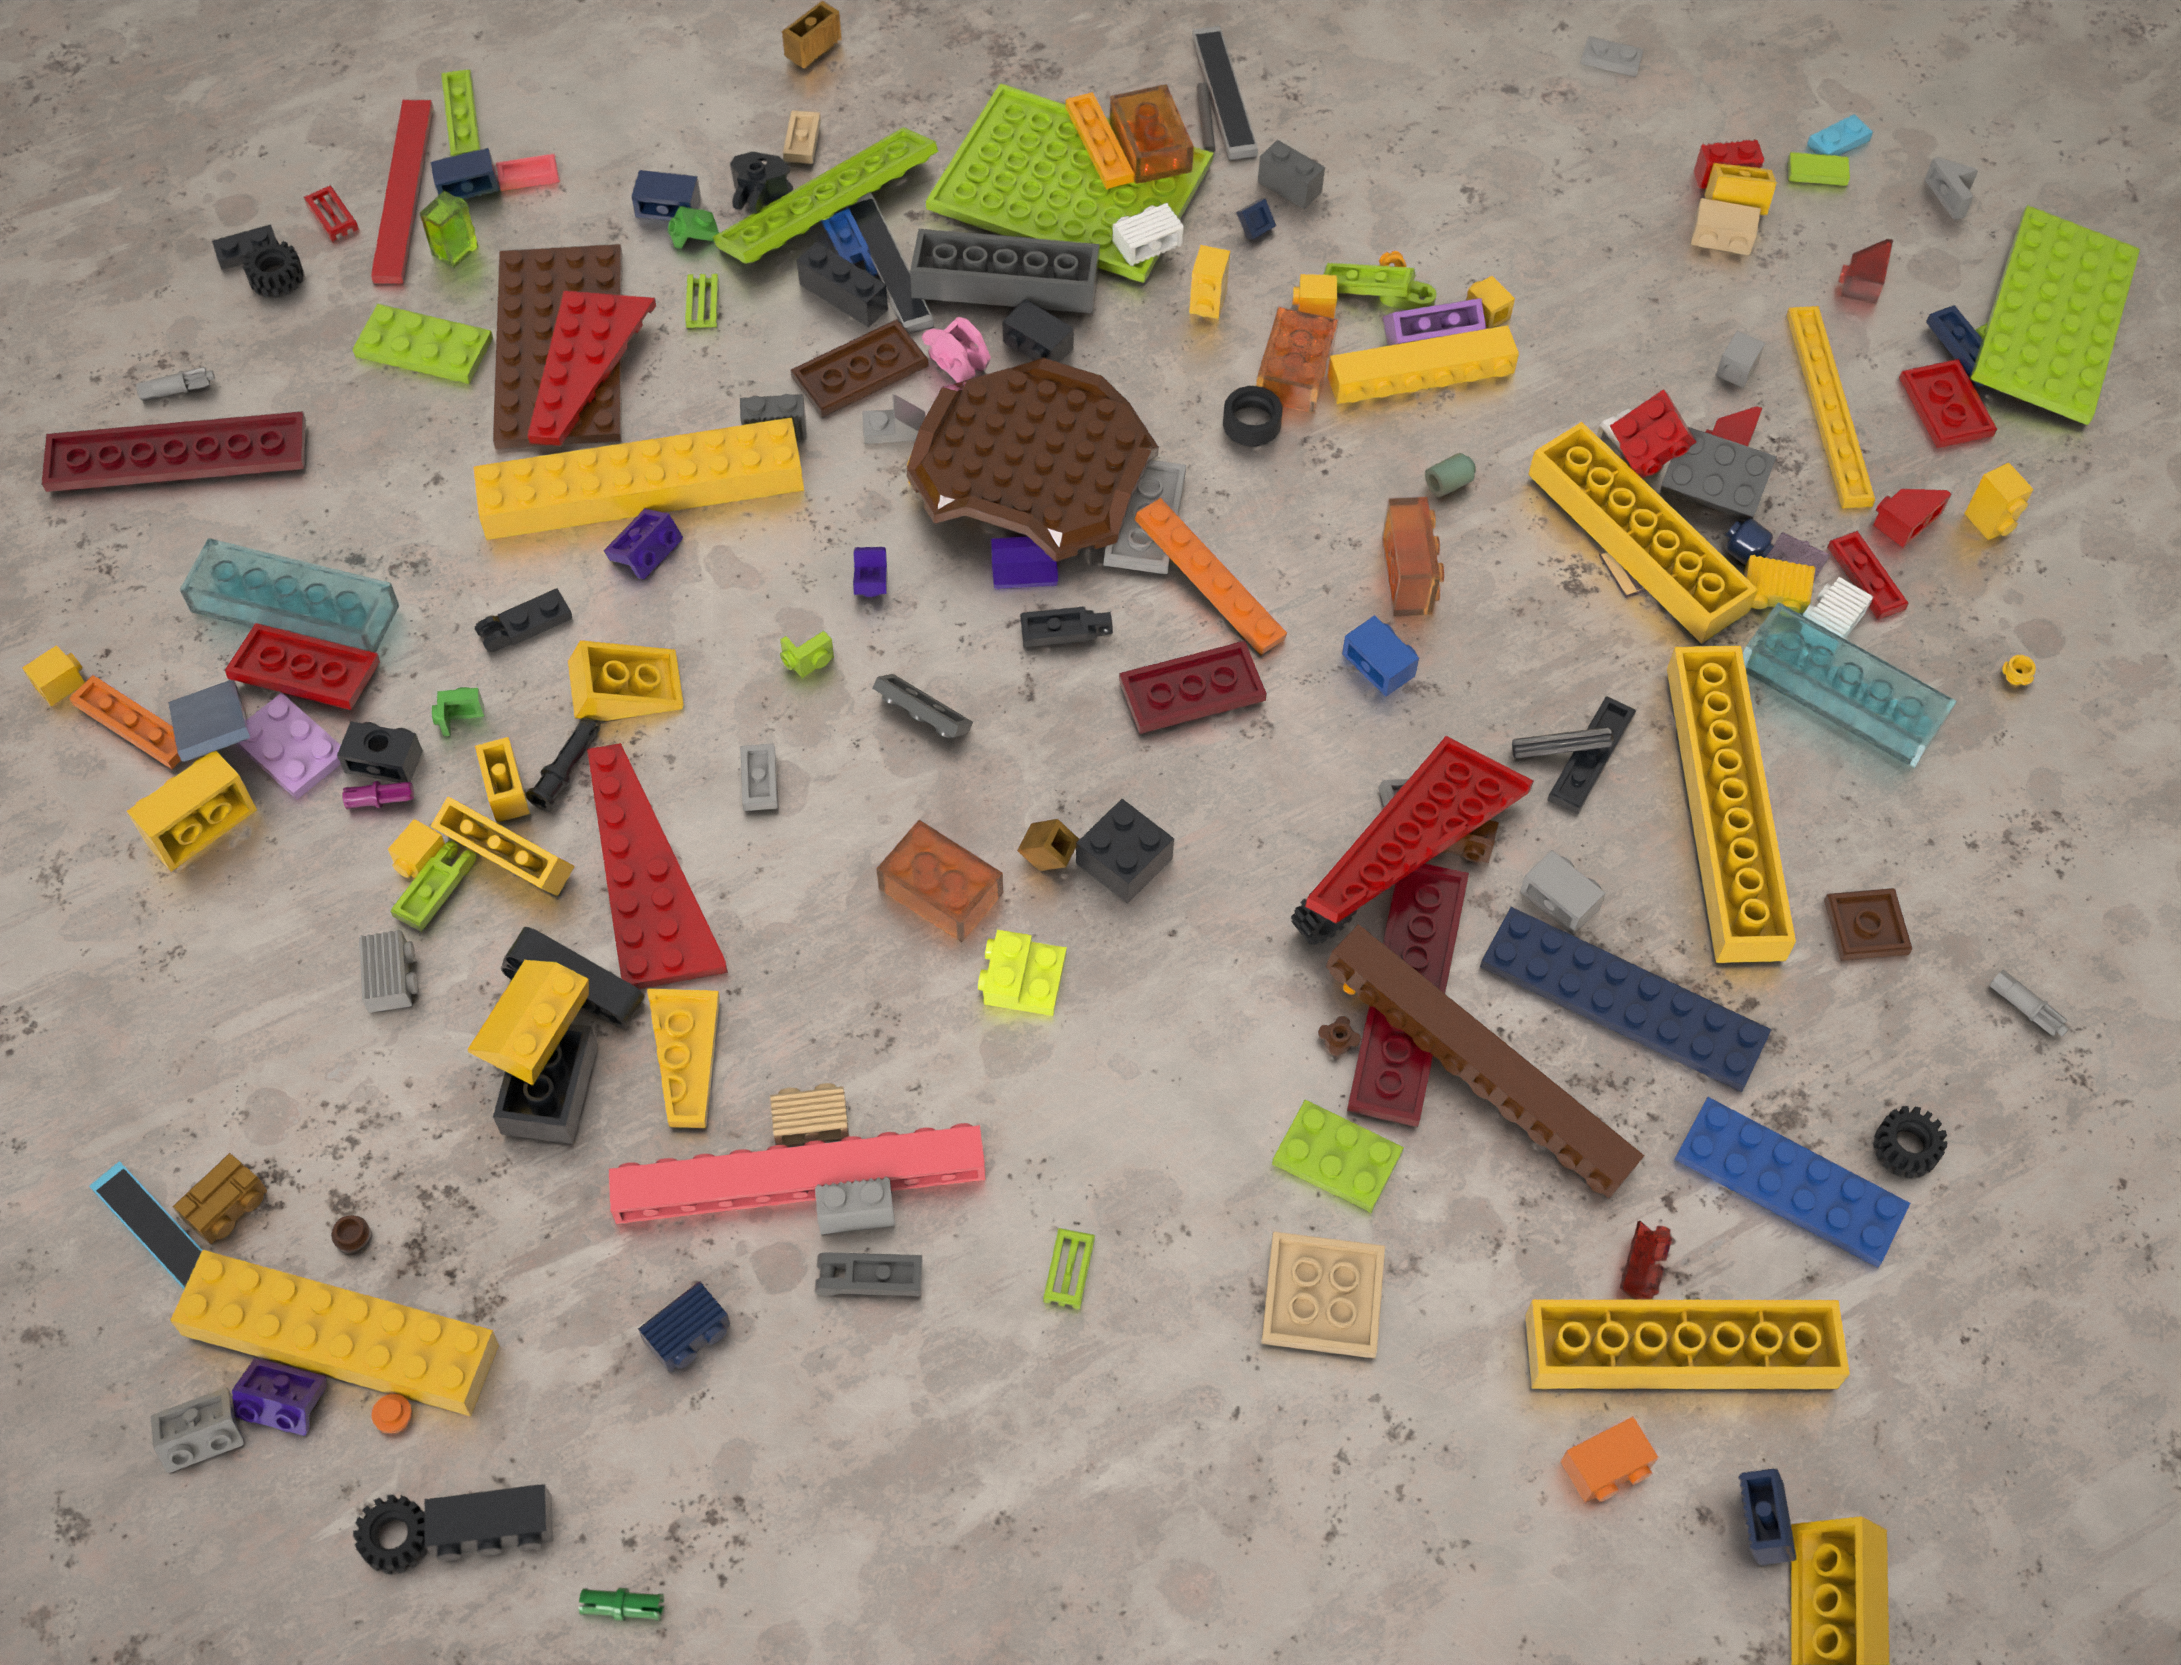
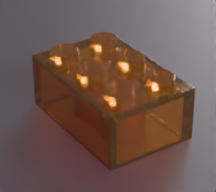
M1167 84L1110 96V124L1134 172L1135 184L1192 172L1194 146Z
M1278 307L1257 375L1256 386L1271 390L1279 397L1283 407L1315 413L1327 374L1329 359L1335 346L1338 319Z
M1428 497L1388 499L1382 543L1393 616L1431 615L1435 601L1440 600L1439 582H1444V565L1442 562L1438 563L1437 556L1440 554L1439 536H1434L1433 529L1436 526V516L1434 510H1429Z
M921 820L914 824L876 868L878 887L881 891L960 942L965 940L1004 893L1003 872Z

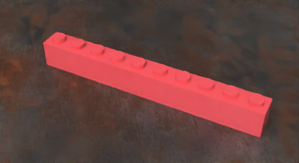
M968 1123L953 1125L950 1129L943 1130L927 1127L917 1129L914 1133L900 1135L896 1132H885L875 1138L866 1139L850 1136L843 1138L840 1142L832 1143L816 1140L807 1142L804 1146L790 1148L785 1145H774L767 1148V1150L756 1152L739 1149L732 1151L730 1155L714 1156L712 1154H699L694 1156L693 1159L679 1161L674 1158H663L654 1164L646 1165L634 1162L623 1163L618 1168L609 1169L610 1210L615 1223L621 1224L816 1200L815 1187L818 1184L823 1187L825 1183L830 1186L833 1182L836 1185L840 1182L846 1184L847 1181L853 1183L855 1180L861 1182L863 1179L868 1182L870 1178L875 1181L878 1177L883 1180L886 1176L890 1179L891 1191L986 1180L980 1125L972 1126Z

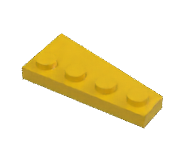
M647 989L669 1127L706 1128L720 1002L719 991Z

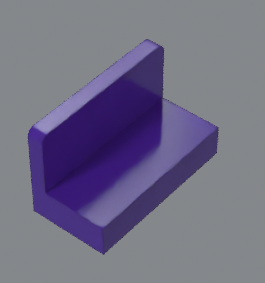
M1029 537L991 539L993 585L995 589L1058 585L1057 562L1048 556Z

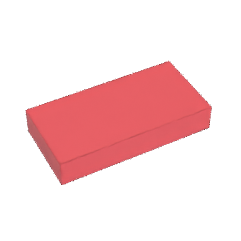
M555 154L496 163L501 191L560 182Z

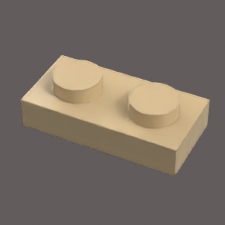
M791 110L783 149V160L785 162L813 164L821 124L819 112Z

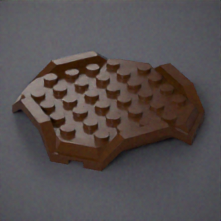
M1041 358L1015 367L943 386L919 428L907 466V479L914 491L920 493L924 500V508L934 524L962 516L981 520L1027 535L1048 556L1057 562L1076 556L1079 549L1091 545L1095 549H1099L1118 542L1132 497L1149 461L1158 456L1159 447L1131 404L1102 375Z

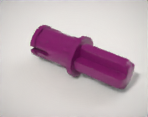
M374 781L373 785L344 787V792H342L343 803L346 809L365 806L382 808L384 803L414 799V787L411 782L381 785L379 781Z

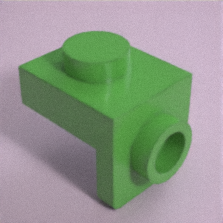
M680 206L668 225V232L672 237L674 246L680 249L688 237L714 242L713 236L719 233L713 213L702 209L698 210Z
M460 687L456 690L437 691V705H432V719L434 725L440 726L443 736L451 735V720L484 717V703L478 688Z

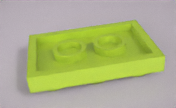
M1305 1099L1274 1155L1272 1165L1372 1213L1403 1153L1404 1147Z

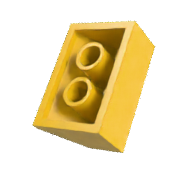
M524 960L467 1051L533 1085L588 998L589 979L557 962Z

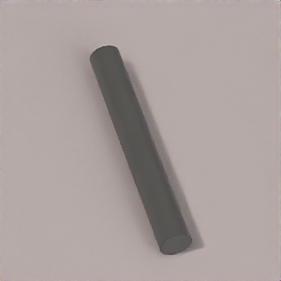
M1202 82L1196 88L1204 150L1214 153L1216 149L1208 85Z

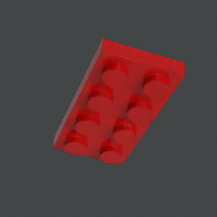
M255 623L229 662L225 673L227 679L352 710L378 667L380 659L378 653Z

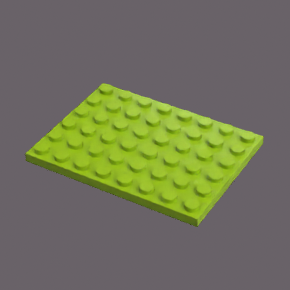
M1000 83L928 196L926 209L1003 236L1100 244L1099 268L1145 283L1160 255H1155L1154 258L1150 257L1148 260L1145 259L1143 262L1140 261L1138 264L1135 263L1133 266L1129 265L1112 241L1113 224L1124 216L1132 217L1142 213L1150 206L1157 207L1168 203V206L1174 211V215L1180 220L1213 162V153L1106 118L1134 172V182L1106 189L1065 108V104Z

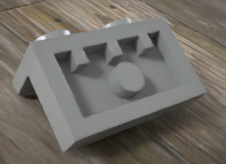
M228 1387L150 1415L153 1448L166 1472L169 1473L244 1444L243 1436L236 1424L233 1397Z

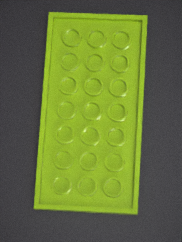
M2027 205L2019 221L1970 379L2089 425L2095 414L2140 248Z

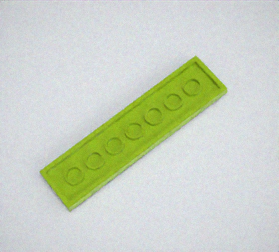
M902 127L763 207L759 213H753L713 236L717 248L746 264L755 262L761 258L762 254L773 248L783 246L786 240L797 234L807 232L810 226L821 220L831 218L834 212L845 206L855 204L858 198L869 192L879 190L884 183L893 178L903 176L913 166L927 162L929 157L939 152L936 141Z

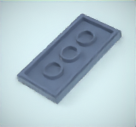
M228 680L168 702L177 752L182 762L247 740L250 737L239 690L234 680Z

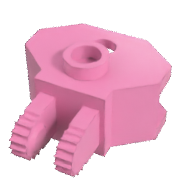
M957 317L945 330L932 328L923 332L922 340L924 344L931 346L928 350L930 358L935 360L941 369L947 371L957 383L974 378L975 370L984 371L988 367L991 357L984 339L968 319Z

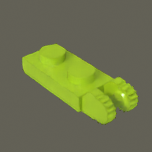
M453 841L446 842L435 857L429 859L391 908L392 916L422 932L463 879L462 876L467 875L470 871V868L476 861V854L466 850L450 867L449 865L457 855L459 847Z

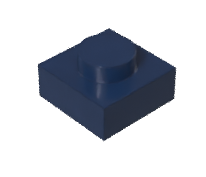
M1265 198L1259 199L1236 212L1248 240L1254 239L1277 226Z

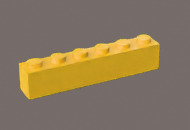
M1506 325L1332 355L1329 359L1327 377L1337 404L1354 403L1370 398L1387 397L1393 394L1416 392L1422 389L1445 387L1456 383L1474 382L1479 379L1514 374L1519 352L1510 329Z

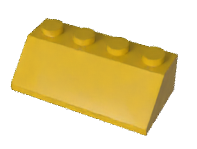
M1863 1516L1791 1524L1797 1558L1795 1561H1791V1665H1890L1887 1530Z

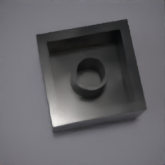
M1121 799L1076 842V864L1128 904L1173 859L1174 838L1124 799Z

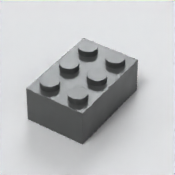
M1688 427L1697 443L1692 445L1684 455L1671 459L1660 492L1743 520L1753 519L1777 456Z

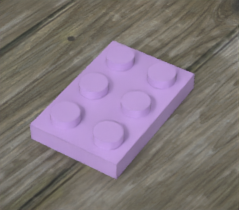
M280 693L246 720L250 737L247 740L236 743L245 754L296 800L341 765L337 757L341 745L283 693Z

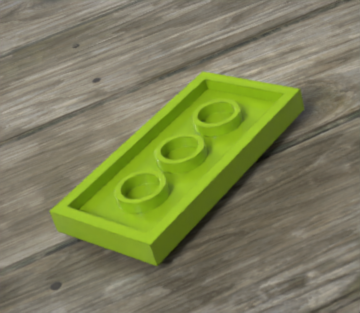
M377 304L352 349L355 357L470 384L493 340L491 330Z

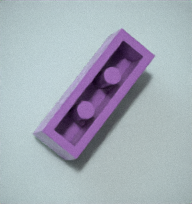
M1481 298L1393 312L1383 317L1387 346L1486 329Z

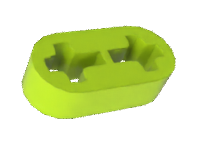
M1414 280L1408 297L1379 296V299L1387 306L1411 310L1435 306L1437 292L1433 286Z

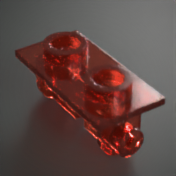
M1642 1221L1637 1222L1620 1289L1633 1300H1653L1654 1295L1659 1294L1664 1267L1661 1264H1655V1262L1667 1260L1670 1245L1673 1241V1237L1670 1235L1671 1230L1665 1226H1657L1656 1230L1652 1231Z

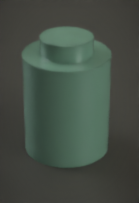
M1457 453L1425 470V480L1430 491L1440 498L1472 482L1475 477L1476 467L1469 456Z

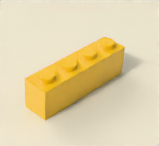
M447 796L430 826L555 896L560 894L575 867Z

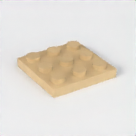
M1273 1232L1261 1344L1375 1358L1378 1344L1385 1246Z

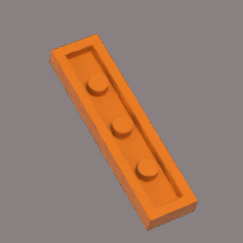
M92 675L69 697L75 707L170 769H173L181 761L177 752L173 726L96 676Z

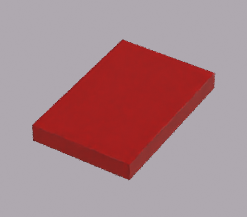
M1959 359L1903 370L1899 379L1936 448L1995 435L1997 428Z

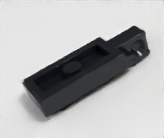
M1085 606L1020 614L1023 647L1089 641L1096 639L1097 636L1113 633L1111 612L1094 613L1092 610H1086Z

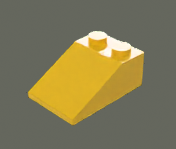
M580 640L568 660L574 717L576 719L585 717L591 720L611 721L681 710L684 706L675 649Z

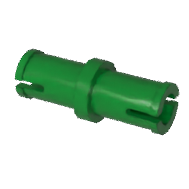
M619 1587L617 1591L583 1588L580 1593L579 1603H584V1606H579V1614L614 1616L615 1621H625L627 1617L661 1620L664 1606L660 1605V1603H664V1594L629 1592L628 1588Z

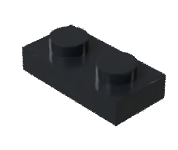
M271 224L212 240V244L220 268L224 270L242 265L243 258H247V251L254 252L252 248L254 245L257 244L259 248L263 247V241H267L268 245H271L272 240H276Z

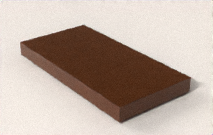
M896 319L791 369V377L823 418L928 367L929 360Z

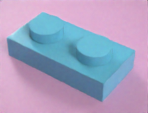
M1853 114L1811 135L1807 145L1816 154L1840 156L1870 141L1873 131Z

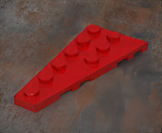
M575 291L563 292L527 435L530 444L555 446L563 444L580 419L579 413L586 403H591L596 395V388L601 382L606 381L628 349L627 343L633 334H638L643 327L642 321L646 315L652 313L655 309V298Z

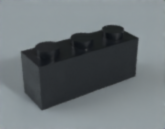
M815 242L797 259L799 284L865 326L870 327L888 310L887 287L885 283L818 242Z
M545 1484L424 1499L425 1548L432 1557H437L438 1560H457L462 1557V1553L477 1552V1554L483 1556L496 1555L502 1552V1548L518 1546L520 1550H535L541 1548L542 1543L553 1542L552 1497Z

